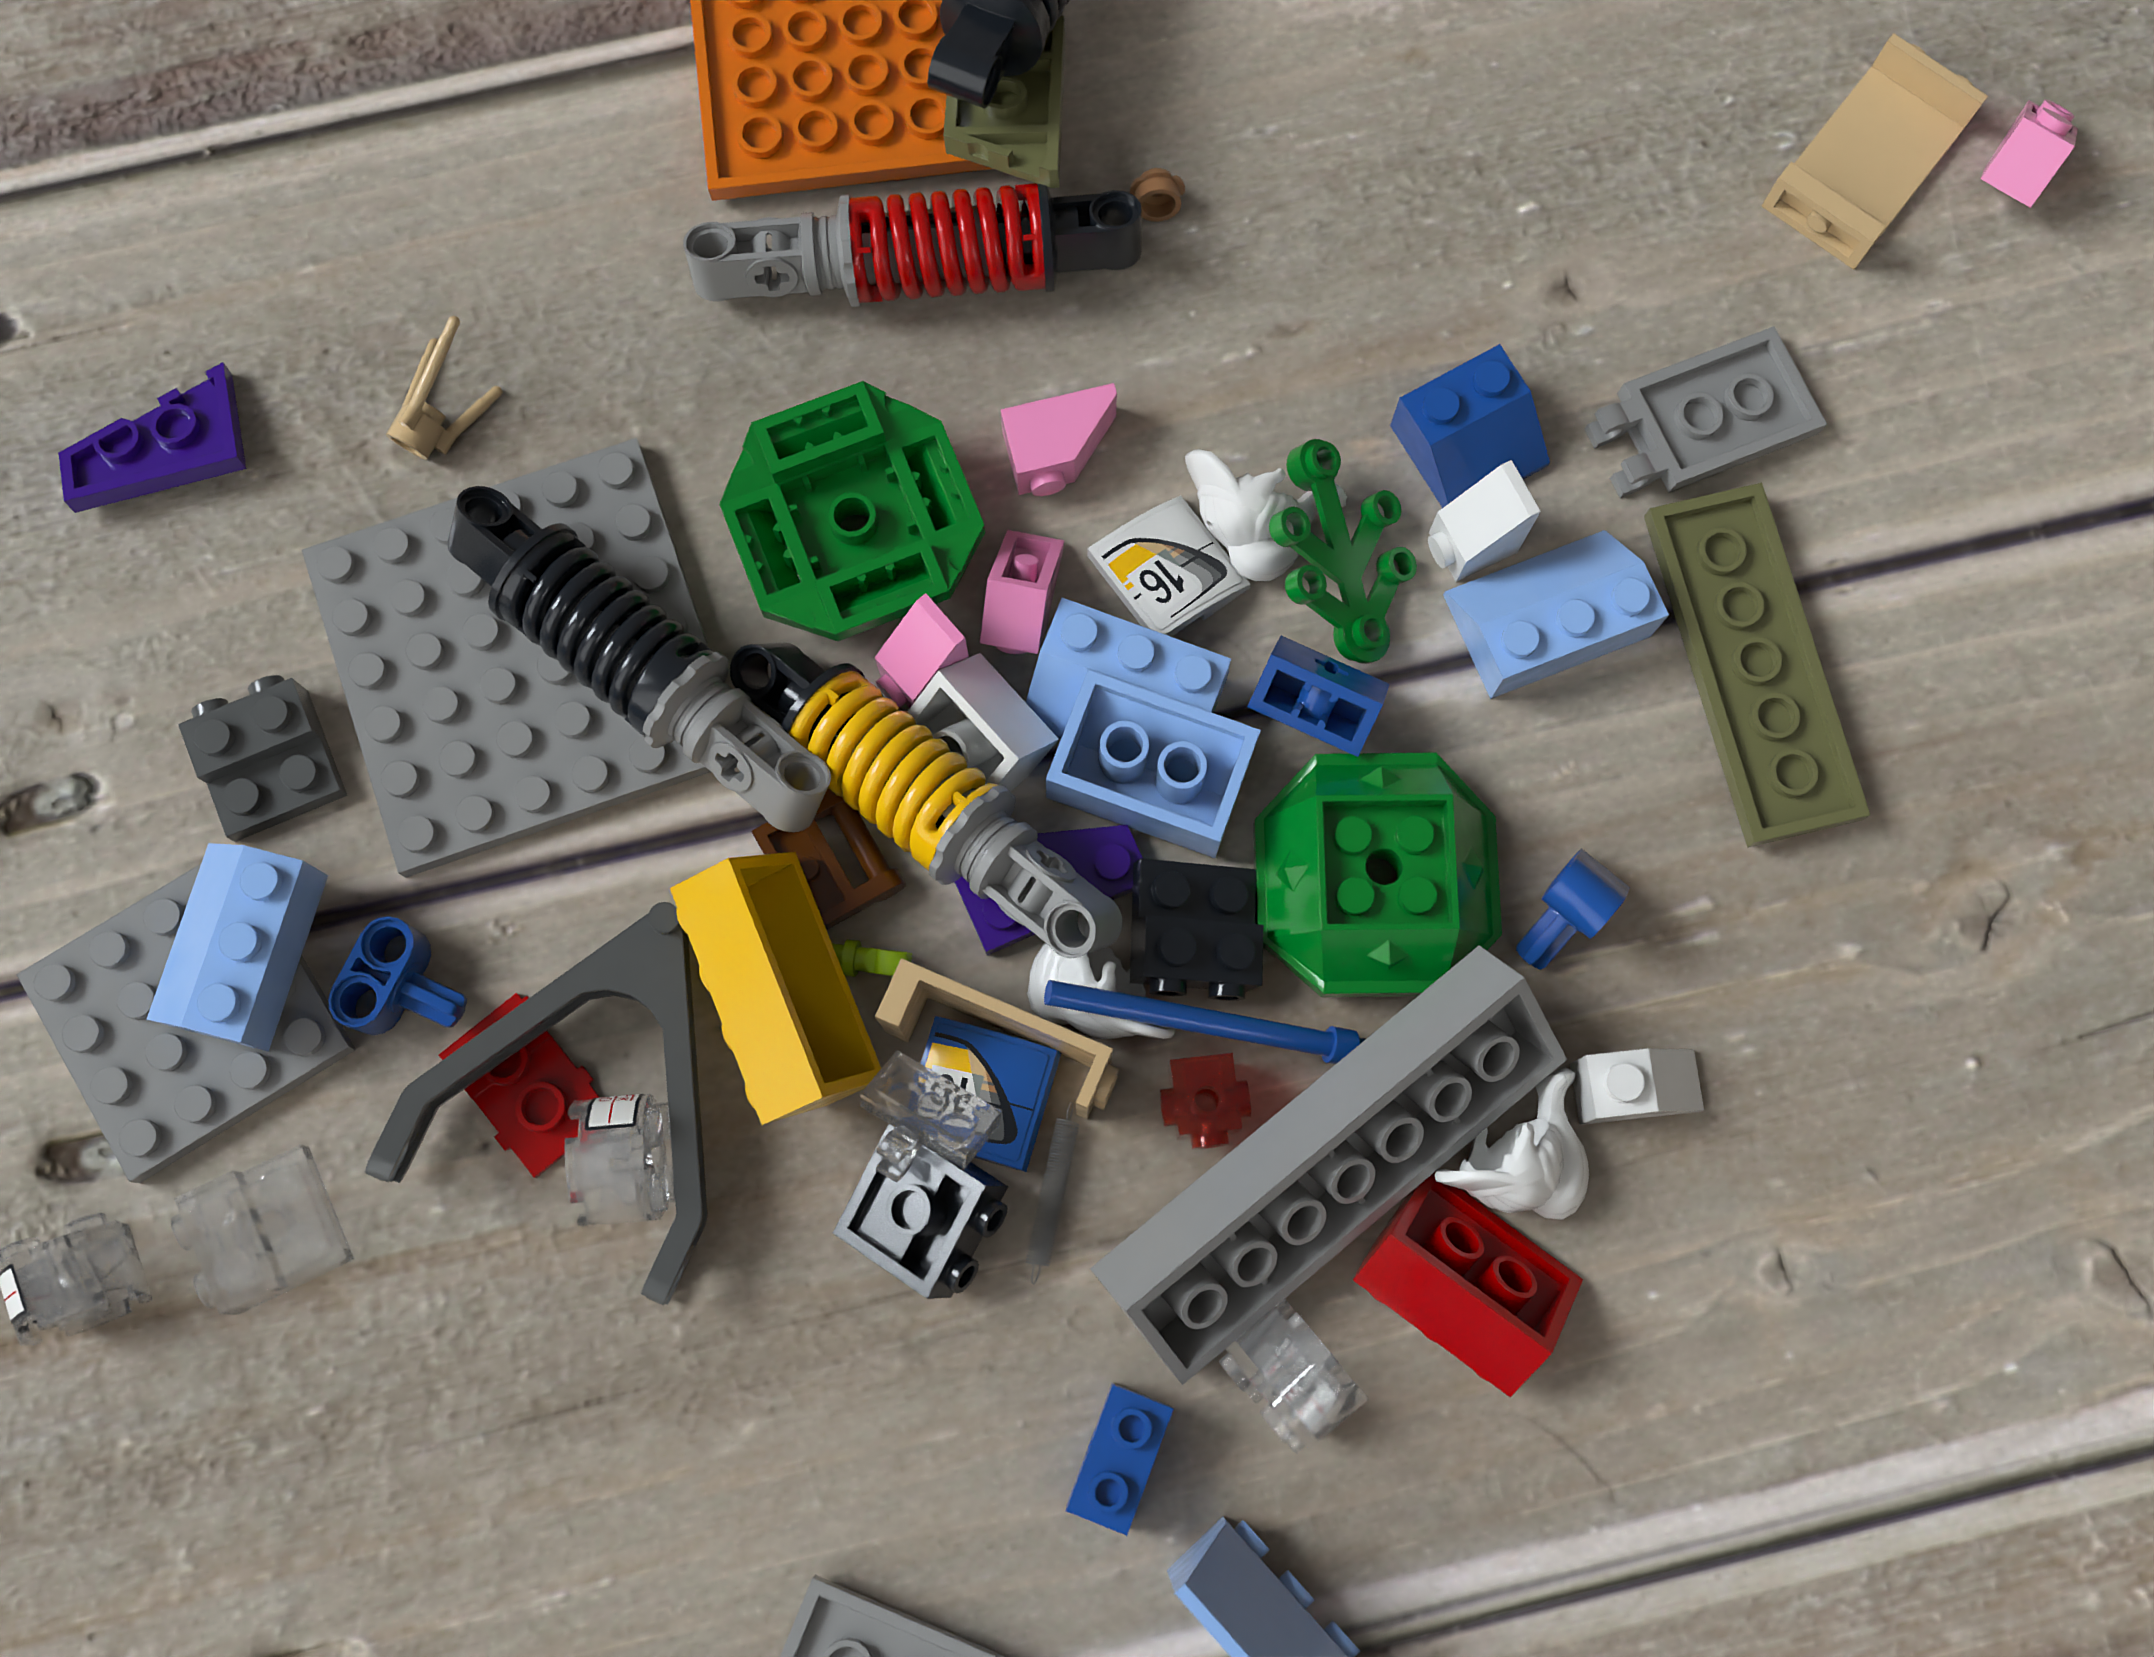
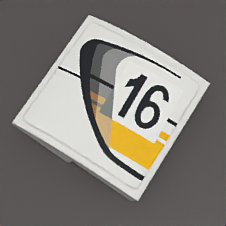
M1182 496L1173 498L1139 515L1087 549L1088 558L1139 624L1170 637L1199 617L1204 621L1247 591L1251 585L1246 578L1237 574L1231 565L1230 557Z

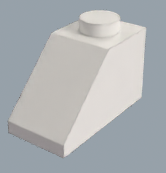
M1512 460L1497 467L1437 512L1429 531L1428 545L1436 563L1441 568L1448 567L1456 582L1517 554L1541 512Z
M1648 1048L1586 1055L1570 1064L1571 1071L1575 1072L1573 1087L1579 1125L1704 1111L1694 1049Z

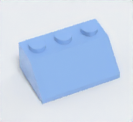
M1606 530L1449 589L1443 594L1490 699L1647 639L1654 634L1669 616L1644 561Z
M1062 597L1040 650L1026 703L1061 740L1087 670L1090 669L1214 713L1227 681L1231 658Z
M1088 669L1045 779L1046 798L1120 825H1128L1129 828L1216 858L1261 730Z
M208 843L147 1020L269 1052L328 875L307 862L245 845Z

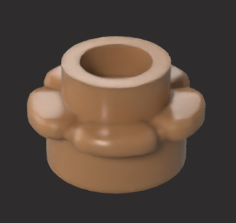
M1153 168L1147 170L1140 178H1136L1132 182L1129 193L1139 200L1142 218L1148 221L1160 222L1174 217L1181 208V195L1185 193V184L1179 176H1172L1169 171L1162 168Z

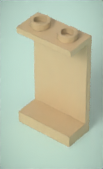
M1893 33L1870 69L1796 162H1791L1779 176L1763 202L1762 207L1854 270L1961 134L1988 95L1974 87L1965 77L1956 75L1926 55L1917 45L1908 43Z
M901 958L875 1015V1018L887 1034L909 1042L929 998L1029 1042L1058 1050L1062 1053V1056L1090 1067L1076 1101V1115L1088 1119L1093 1106L1102 1110L1105 1109L1118 1079L1119 1069L1111 1066L1113 1048Z

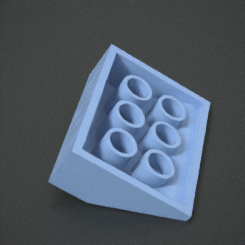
M1222 1516L1167 1570L1174 1593L1230 1657H1355L1360 1652L1333 1620L1323 1629L1306 1609L1315 1600L1289 1570L1278 1578L1263 1562L1261 1558L1270 1549L1244 1520L1233 1528Z

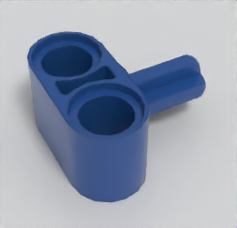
M1581 848L1546 889L1541 899L1549 908L1518 942L1516 951L1529 965L1539 970L1546 968L1577 931L1583 933L1589 939L1593 938L1624 902L1630 887Z
M387 916L377 918L368 923L361 932L331 988L328 1002L329 1010L334 1019L342 1025L361 1033L378 1035L392 1029L400 1020L405 1009L446 1028L454 1027L465 1013L467 998L464 994L423 976L432 955L431 944L426 935L399 918ZM404 935L406 938L404 953L394 962L387 963L385 959L387 944L391 939ZM368 990H374L377 999L375 1008L366 1017L358 1018L356 1014L357 1000Z

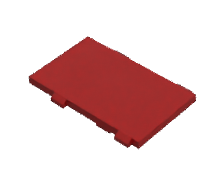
M515 993L438 1056L444 1060L525 1002L529 997L525 996L522 999L518 993ZM548 1030L464 1089L498 1131L494 1138L504 1151L512 1149L533 1178L539 1177L595 1131L585 1130L588 1105L593 1098H600L591 1086L594 1079L583 1065L579 1068L575 1066Z

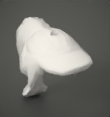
M1200 449L1187 453L1185 462L1198 490L1197 495L1202 519L1211 534L1228 549L1231 565L1237 574L1253 581H1271L1283 575L1294 564L1299 554L1290 547L1278 545L1273 540L1269 531L1270 519L1274 514L1284 509L1298 507L1307 514L1311 524L1314 517L1318 514L1312 491H1307L1298 500L1293 499L1292 495L1273 491L1275 485L1286 477L1284 469L1278 468L1274 472H1266L1255 477L1246 473L1243 477L1235 478L1229 467L1214 453ZM1335 483L1341 507L1343 508L1346 506L1347 496L1343 489ZM1286 519L1288 530L1294 534L1292 524Z
M1079 912L1077 917L1078 928L1088 938L1090 933L1089 923L1086 917ZM1045 943L1034 958L1030 970L1027 995L1031 1009L1040 1018L1057 1025L1070 1024L1091 1037L1105 1040L1134 1035L1160 1039L1173 1037L1175 1033L1174 1028L1044 1004V992L1049 980L1146 997L1144 984L1130 983V969L1126 972L1122 968L1120 959L1115 957L1112 949L1106 947L1078 958H1065L1055 953Z
M1565 1067L1549 1074L1536 1085L1538 1093L1537 1119L1517 1124L1490 1148L1485 1144L1488 1134L1486 1128L1472 1140L1470 1155L1467 1162L1465 1159L1461 1163L1459 1171L1438 1169L1435 1172L1436 1181L1464 1189L1488 1208L1501 1212L1517 1213L1533 1210L1544 1218L1563 1220L1575 1213L1585 1198L1589 1180L1588 1160L1584 1146L1572 1129L1564 1107V1097L1569 1086L1575 1081V1072Z

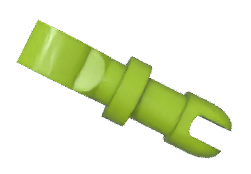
M847 939L844 945L832 943L845 976L856 977L859 971L893 976L901 958L909 962L912 961L911 952L862 947L859 940Z

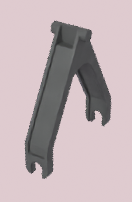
M669 902L657 903L645 916L407 1085L401 1093L368 1160L365 1173L381 1181L400 1183L411 1166L440 1106L589 1000L616 996L638 1001L651 1010L663 1029L676 1217L645 1281L641 1295L663 1306L665 1304L668 1305L701 1237L708 1218L688 934L678 922L676 906Z

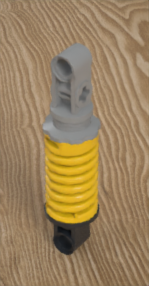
M791 643L749 644L737 650L730 664V677L733 686L745 692L751 698V702L776 720L786 733L810 753L821 758L831 773V781L828 788L835 795L843 797L844 801L852 809L860 810V814L869 823L877 824V828L886 837L894 838L895 843L903 851L911 852L912 857L929 871L932 878L942 885H948L963 877L970 883V890L981 899L992 898L1005 914L1026 926L1048 944L1055 953L1065 958H1078L1112 945L1118 939L1122 930V915L1117 904L1080 876L1063 857L1037 841L1038 834L1034 828L1026 822L1018 823L1015 819L1011 818L1016 803L1015 795L1003 785L991 784L989 782L985 785L986 779L980 769L967 768V762L960 753L950 752V748L945 741L933 739L930 729L925 725H916L913 716L908 712L900 711L896 702L891 698H883L880 689L869 682L863 672L850 663H843L825 671ZM768 663L770 664V667H771V677H770V678H769V675H768ZM1079 912L1086 917L1089 923L1090 933L1088 938L1078 928L1077 917Z

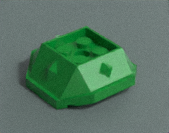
M865 381L855 383L751 422L742 445L743 451L731 473L719 504L763 617L837 642L904 617L913 604L925 593L935 604L951 599L986 533L985 524L942 421L909 404L886 396V392ZM851 515H862L869 519L867 524L857 531H846L840 528L843 520Z
M1437 752L1360 753L1358 757L1350 753L1315 754L1254 820L1256 924L1264 925L1263 948L1272 956L1277 957L1320 997L1419 996L1477 946H1481L1487 951L1502 936L1496 816ZM1372 859L1387 861L1395 870L1396 881L1389 885L1375 883L1366 872V862Z

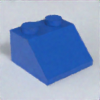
M1500 344L1400 397L1390 427L1442 508L1497 467L1510 460L1513 461L1523 480L1548 467L1550 463L1532 393Z

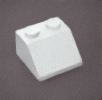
M981 653L938 670L908 710V713L915 719L916 725H925L930 729L933 739H942L949 746L950 752L960 753L967 762V768L980 769L986 779L985 785L988 782L1003 785L1010 792L1032 773L1059 740Z

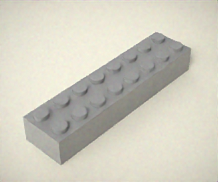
M1477 946L1090 1268L1146 1342L1182 1385L1567 1060L1525 977L1481 946Z

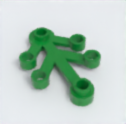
M1311 439L1290 451L1286 466L1291 481L1298 488L1304 491H1312L1326 543L1310 532L1311 524L1309 517L1298 507H1289L1274 514L1269 523L1270 535L1278 545L1292 548L1312 564L1293 570L1287 575L1285 589L1288 597L1296 604L1307 605L1334 626V643L1344 658L1361 664L1372 663L1381 659L1389 648L1390 630L1385 616L1399 584L1411 580L1415 576L1417 570L1416 559L1412 552L1405 547H1396L1382 553L1376 562L1378 576L1366 598L1361 578L1383 528L1399 520L1401 504L1396 495L1388 490H1382L1366 497L1361 504L1362 517L1350 540L1334 481L1341 466L1340 454L1337 448L1330 442ZM1378 504H1380L1384 511V517L1379 512ZM1286 519L1292 524L1294 534L1288 530ZM1394 560L1397 562L1399 566V573L1396 571L1394 567ZM1324 574L1338 584L1342 601L1326 591L1327 582ZM1302 577L1309 584V592L1303 587Z

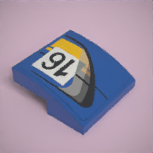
M935 1016L902 1124L935 1146L1027 1172L1062 1053L1058 1050L1006 1034Z

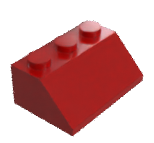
M1434 1172L1406 1196L1371 1246L1353 1281L1368 1291L1377 1301L1385 1304L1419 1329L1428 1339L1439 1344L1474 1370L1480 1378L1490 1382L1511 1398L1553 1353L1583 1279L1461 1189L1437 1182Z

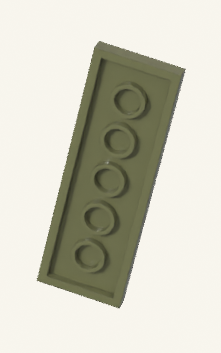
M1762 482L1649 508L1644 515L1646 526L1747 848L1862 821L1870 816Z

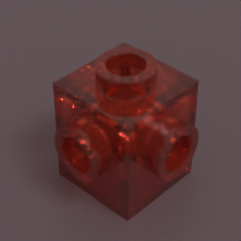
M1233 1053L1171 1059L1168 1064L1170 1088L1159 1089L1163 1126H1175L1176 1139H1191L1193 1150L1228 1146V1135L1238 1134L1242 1129L1241 1118L1251 1117L1247 1080L1236 1081ZM1200 1095L1210 1097L1214 1101L1215 1110L1209 1112L1202 1111L1197 1107L1195 1097Z

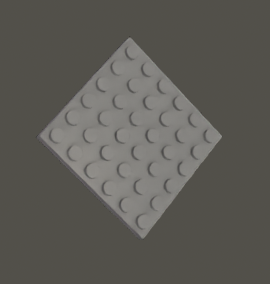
M637 438L489 487L504 494L516 508L542 529L556 523L568 525L576 532L578 539L598 555L599 561L606 562L615 569L616 576L627 578L632 583L633 590H639L649 597L650 605L654 604L663 608L666 611L667 619L678 621L683 625L684 633L695 635L708 646L651 474ZM457 498L302 549L397 871L405 878L711 772L703 764L694 763L683 754V747L676 740L659 748H652L644 741L645 737L625 720L626 717L620 716L612 710L610 703L597 698L593 689L585 687L578 682L575 674L565 671L558 660L544 653L541 646L532 643L516 627L507 621L499 619L490 611L488 599L491 586L465 564L456 560L448 549V538Z

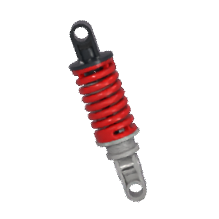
M1037 183L1015 185V189L1010 185L1001 186L997 191L996 204H994L990 189L980 187L974 192L973 206L970 194L965 189H957L953 192L951 207L945 192L942 190L934 191L930 196V209H927L925 196L920 192H916L908 197V211H905L903 198L898 194H891L887 197L886 212L884 211L882 200L878 196L851 198L850 194L840 195L837 215H831V217L821 216L818 218L817 216L815 217L814 212L801 213V217L793 218L766 217L754 221L705 222L694 226L687 232L683 240V246L694 289L703 299L724 301L730 298L780 297L786 294L809 292L810 296L822 295L825 289L834 290L838 288L845 290L851 307H861V303L883 302V299L894 301L899 298L902 289L909 299L920 298L923 295L924 288L930 297L936 298L944 294L947 285L950 294L961 296L966 292L969 283L973 293L983 294L988 290L989 278L992 288L998 293L1006 292L1011 282L1018 291L1045 289L1046 292H1054L1057 273L1100 269L1122 270L1129 268L1140 259L1142 254V213L1139 200L1134 195L1125 191L1112 190L1100 194L1051 197L1047 185ZM769 234L772 236V248H768L766 243V237ZM772 266L776 267V280H772Z

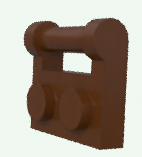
M829 788L823 797L813 822L805 830L786 832L766 822L751 831L764 855L796 852L826 930L872 904L892 897L906 886V882L899 870L889 867L858 810L852 809L844 801L843 797L835 795ZM833 815L869 879L854 889L816 823L826 816Z

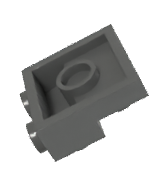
M280 675L260 678L248 686L250 695L228 703L223 698L201 702L192 708V719L178 724L196 776L207 783L225 836L234 842L348 796L308 690L293 678L284 680V677Z

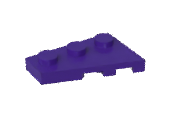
M224 362L205 371L208 379L181 394L175 388L158 397L160 406L133 421L120 418L58 452L63 499L71 510L77 513L246 469L233 376Z
M1128 825L1037 833V841L1063 857L1080 876L1112 900L1133 892V863L1140 858L1143 859ZM963 877L954 882L987 956L1035 935L1026 926L1005 914L992 898L981 899L970 890V883Z

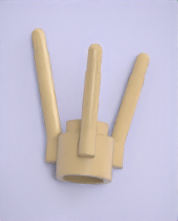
M451 316L448 319L439 339L432 338L428 342L402 408L385 434L398 446L425 460L429 458L434 449L446 455L455 439L502 395L501 387H492L446 430L441 426L446 416L425 402L460 325V319L457 316Z

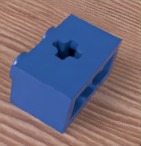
M1281 635L1268 659L1247 707L1358 757L1384 704L1390 684Z
M1111 1383L1067 1501L1066 1512L1127 1536L1174 1408Z

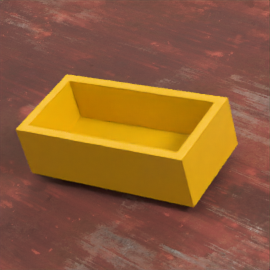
M796 852L727 858L670 888L677 906L678 922L688 934L700 965L699 974L701 981L711 993L722 1022L724 1040L735 1055L745 1081L747 1099L756 1110L762 1125L830 1105L886 1079Z

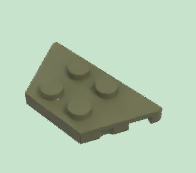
M1064 15L1057 19L1055 27L1049 33L1045 42L1043 53L1034 67L1017 76H1003L987 108L984 109L947 95L943 135L947 154L1037 184L1047 185L1049 188H1059L1066 44Z

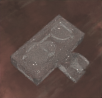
M898 1050L861 1092L860 1107L894 1127L883 1138L876 1149V1153L883 1157L877 1164L876 1171L896 1183L907 1173L922 1144L965 1169L1000 1125L1001 1110Z

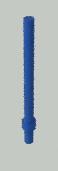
M1055 980L1047 982L1044 992L1045 1005L1321 1055L1323 1061L1330 1064H1337L1366 1040L1365 1038H1360L1356 1030L1330 1026L1326 1031Z

